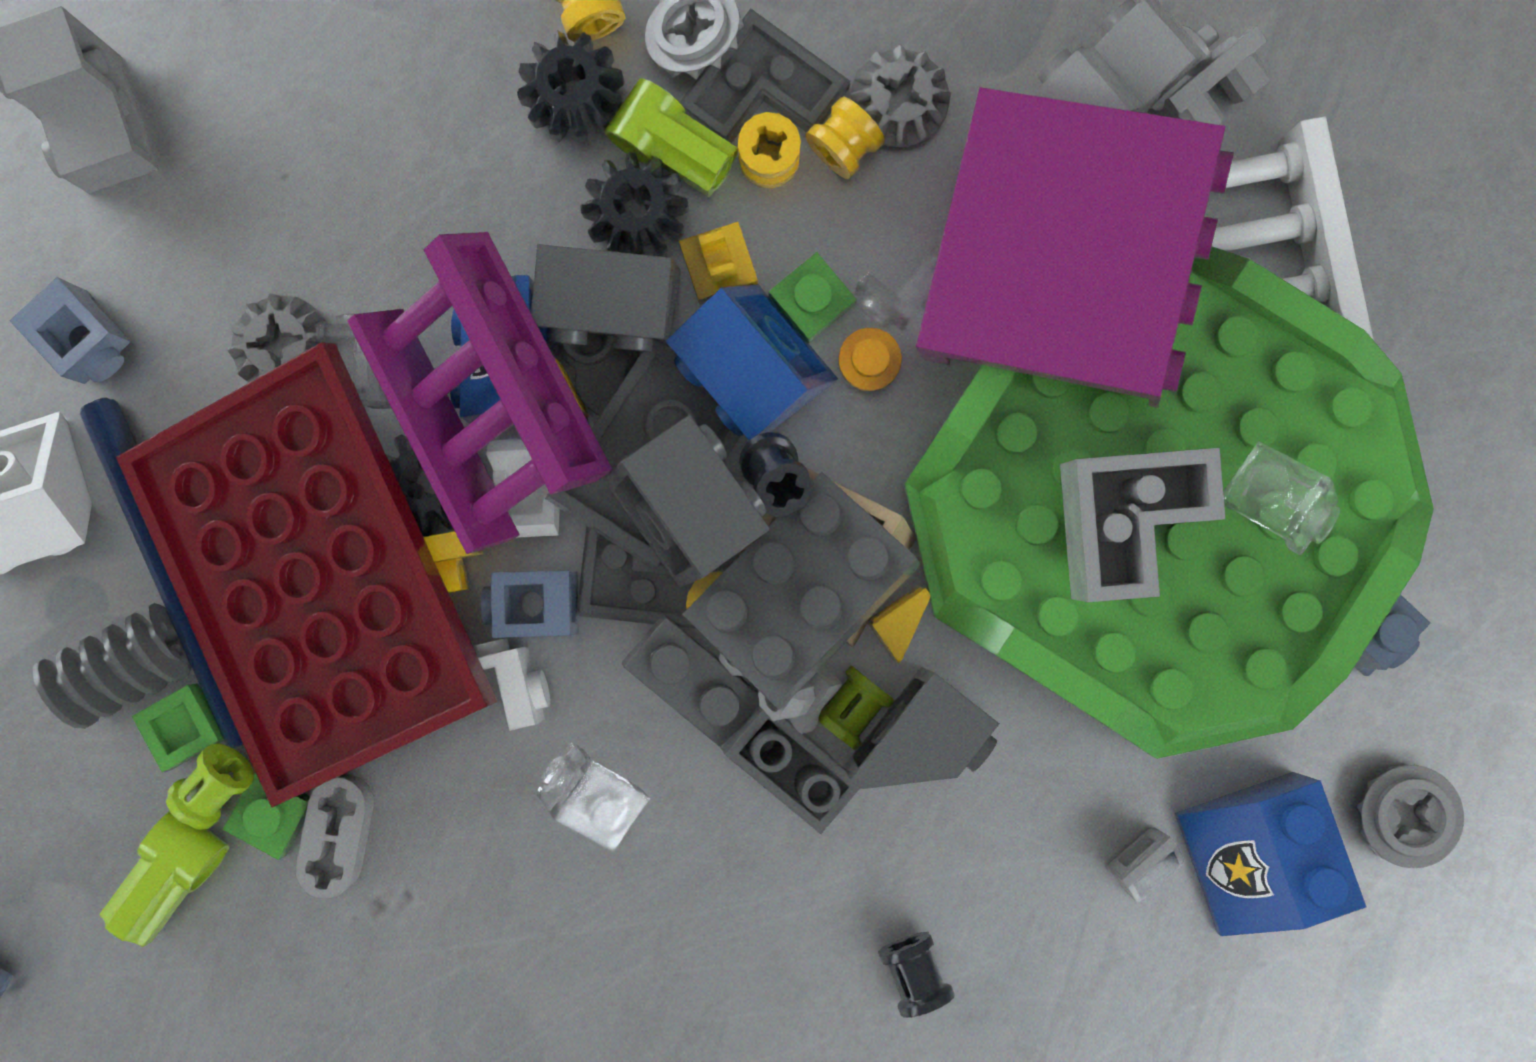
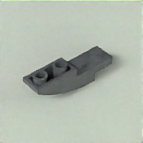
M665 614L658 619L622 661V665L627 671L718 745L730 760L818 833L822 834L860 789L850 781L845 768L806 733L800 734L787 719L773 721L759 706L758 691L739 675L732 676L720 663L716 655L710 650L705 649Z

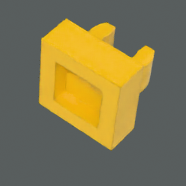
M738 221L679 240L699 305L704 304L722 287L758 285V279Z
M455 531L423 537L448 593L469 589L467 572L462 559L484 555L483 550L466 554Z

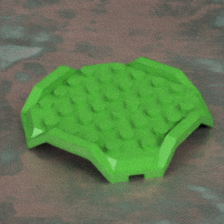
M1213 246L1211 247L1208 260L1194 259L1189 283L1202 285L1193 326L1179 324L1173 349L1186 352L1177 392L1163 390L1159 408L1148 406L1149 399L981 365L945 423L904 483L913 529L916 533L923 564L925 583L931 595L929 601L933 617L1007 662L1156 759L1289 731L1298 726L1348 678L1418 568L1434 510L1403 376L1398 368L1361 327L1253 260ZM1220 448L1225 519L1154 525L1160 597L1084 602L1071 599L1060 464L1076 459Z

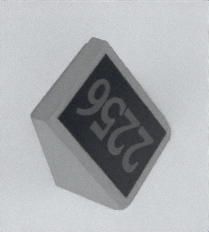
M1150 827L1108 864L1107 870L1136 902H1140L1179 869L1184 859L1177 843L1170 836L1155 827Z

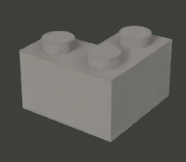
M1126 0L1103 22L1101 28L1107 34L1094 47L1084 48L1081 46L1073 53L1066 48L1042 68L1037 78L1043 84L1032 96L1145 113L1207 55L1158 0H1141L1138 4L1133 0Z
M62 6L0 27V92L6 98L14 99L32 111L41 120L47 141L42 143V151L47 164L57 177L64 178L90 194L159 170L121 56Z
M1220 448L1076 459L1060 464L1071 599L1084 602L1160 597L1154 525L1225 519Z

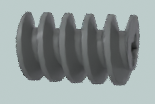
M153 603L149 606L151 623L143 615L135 612L125 618L127 633L121 627L111 624L102 629L103 643L98 638L88 636L79 641V653L74 649L66 647L56 653L55 663L42 659L33 664L32 676L34 685L49 710L63 723L74 728L86 729L99 721L100 717H109L122 709L123 705H133L144 698L145 693L155 694L165 688L168 682H179L190 674L191 665L166 608L160 604Z

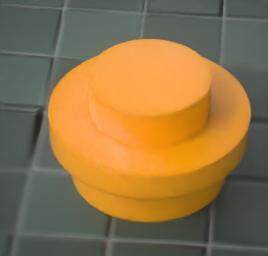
M862 328L850 334L843 342L838 357L839 369L844 379L851 386L862 391H877L887 387L898 375L902 362L901 350L896 340L889 333L878 328Z

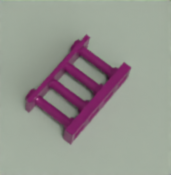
M488 232L439 234L423 249L439 281L406 311L404 309L359 313L354 314L347 320L466 554L512 541L520 534L508 510L544 484L550 495L594 483L613 470ZM453 306L469 337V341L434 369L418 336ZM483 365L501 400L467 427H464L447 394ZM512 425H515L532 460L497 486H494L477 452Z

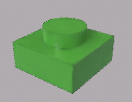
M818 252L813 254L769 291L770 299L808 343L854 307L857 302L855 296Z
M198 683L188 684L131 716L162 773L173 770L198 756L210 744H219L224 741Z
M255 772L252 784L242 793L222 830L280 860L287 856L304 825L310 796L303 793L271 808Z

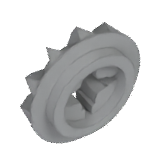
M662 0L653 10L647 22L645 44L656 66L659 65L664 68L673 78L681 72H686L697 79L701 69L709 65L721 69V56L726 51L738 50L736 35L744 27L735 0ZM696 16H698L705 30L699 32L697 41L694 42V45L690 46L686 37L692 35L693 26L696 25Z
M901 44L895 49L883 53L875 51L870 60L861 69L857 70L851 89V100L865 110L877 123L885 138L884 145L892 147L913 146L935 134L946 118L951 97L944 68H939L931 61L926 50L917 53L906 50ZM909 76L912 77L911 97L918 101V103L914 105L910 102H904L899 109L896 108L892 116L887 115L890 109L891 93L884 86L889 85L898 88L903 81H907Z
M270 293L266 299L257 303L246 304V311L239 321L230 325L233 332L232 346L227 351L234 359L238 369L237 374L249 383L321 342L332 343L329 327L316 308L296 296H280ZM276 324L279 325L281 333L289 337L303 339L301 341H294L293 345L283 348V358L280 359L281 363L278 362V358L274 353L257 348V346L264 345V342L273 339V329L276 328Z
M1414 764L1390 766L1388 771L1377 779L1367 781L1368 791L1364 800L1356 806L1361 813L1362 829L1359 833L1369 842L1375 851L1374 854L1400 867L1424 868L1440 862L1453 851L1463 831L1464 810L1458 792L1443 775L1430 768ZM1395 800L1409 805L1418 802L1419 805L1415 810V814L1421 820L1420 824L1427 831L1403 825L1398 830L1397 825L1402 817L1395 811L1396 806L1392 802Z

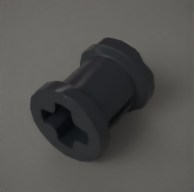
M766 432L748 441L740 453L739 466L743 477L753 485L754 490L763 501L766 513L774 517H786L808 504L813 495L814 482L804 464L798 462L799 458L794 444L788 437L776 432Z
M920 932L891 942L878 951L882 964L888 965L902 999L897 1007L900 1015L904 1018L917 1017L933 1012L948 1004L955 996L952 986L948 983H943L931 952L934 942L929 932Z

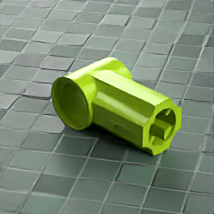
M639 78L604 131L606 137L626 154L630 151L636 153L638 161L643 164H647L648 161L656 156L662 160L665 170L671 174L677 173L682 181L708 198L715 190L719 189L738 155V148L685 114L684 107L677 99L662 87L644 78Z
M170 811L167 812L144 837L137 850V855L141 857L100 912L99 915L105 922V929L121 941L132 942L141 947L153 942L186 895L199 888L219 866L229 850V845L208 829H195L178 821Z

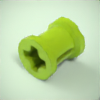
M850 665L845 671L848 679L826 707L822 708L818 722L856 751L862 744L859 739L861 733L882 707L890 708L896 700ZM860 697H862V699L858 702V704L854 707V709L845 719V716L848 714V712L852 709V707L856 704Z
M221 743L210 744L199 754L197 767L187 778L179 779L170 786L167 791L166 805L171 814L181 823L190 825L198 830L209 829L220 819L222 806L232 795L241 794L250 787L254 780L253 768L249 761L236 749ZM188 795L192 798L190 801H187Z

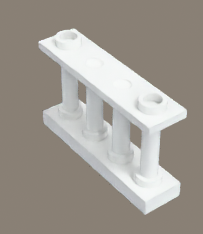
M1324 116L1303 120L1279 140L1280 146L1277 152L1233 160L1226 188L1280 178L1282 182L1288 183L1292 202L1290 213L1216 227L1212 246L1225 251L1293 239L1295 243L1301 244L1305 269L1302 275L1283 278V280L1361 327L1373 339L1327 119Z

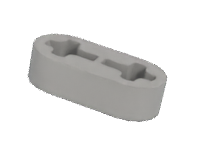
M343 774L316 787L308 801L296 862V878L300 887L308 895L317 899H331L342 894L358 880L362 870L374 809V796L370 786L360 777L352 774ZM343 788L346 789V800L356 803V810L344 815L340 821L339 830H336L334 828L337 808L327 805V799L339 794ZM332 842H335L333 862L335 865L343 867V874L337 875L328 883L324 881L325 871L315 868V861L326 857L330 852Z

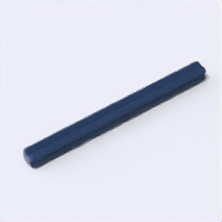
M107 397L87 403L80 409L81 419L225 744L230 748L241 747L243 742L117 461L116 457L136 446L120 406L114 399H108Z

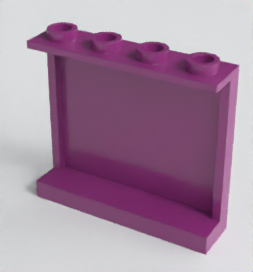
M980 87L916 343V348L923 359L950 365L951 359L1128 394L1149 399L1148 406L1159 408L1163 390L1177 392L1186 352L1173 349L1179 324L1193 326L1202 285L1189 283L1195 258L1209 259L1218 218L1206 217L1205 213L1210 193H1225L1234 152L1221 150L1226 126Z

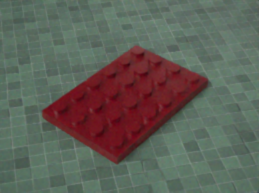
M326 342L317 344L116 457L271 808L498 702L336 344Z

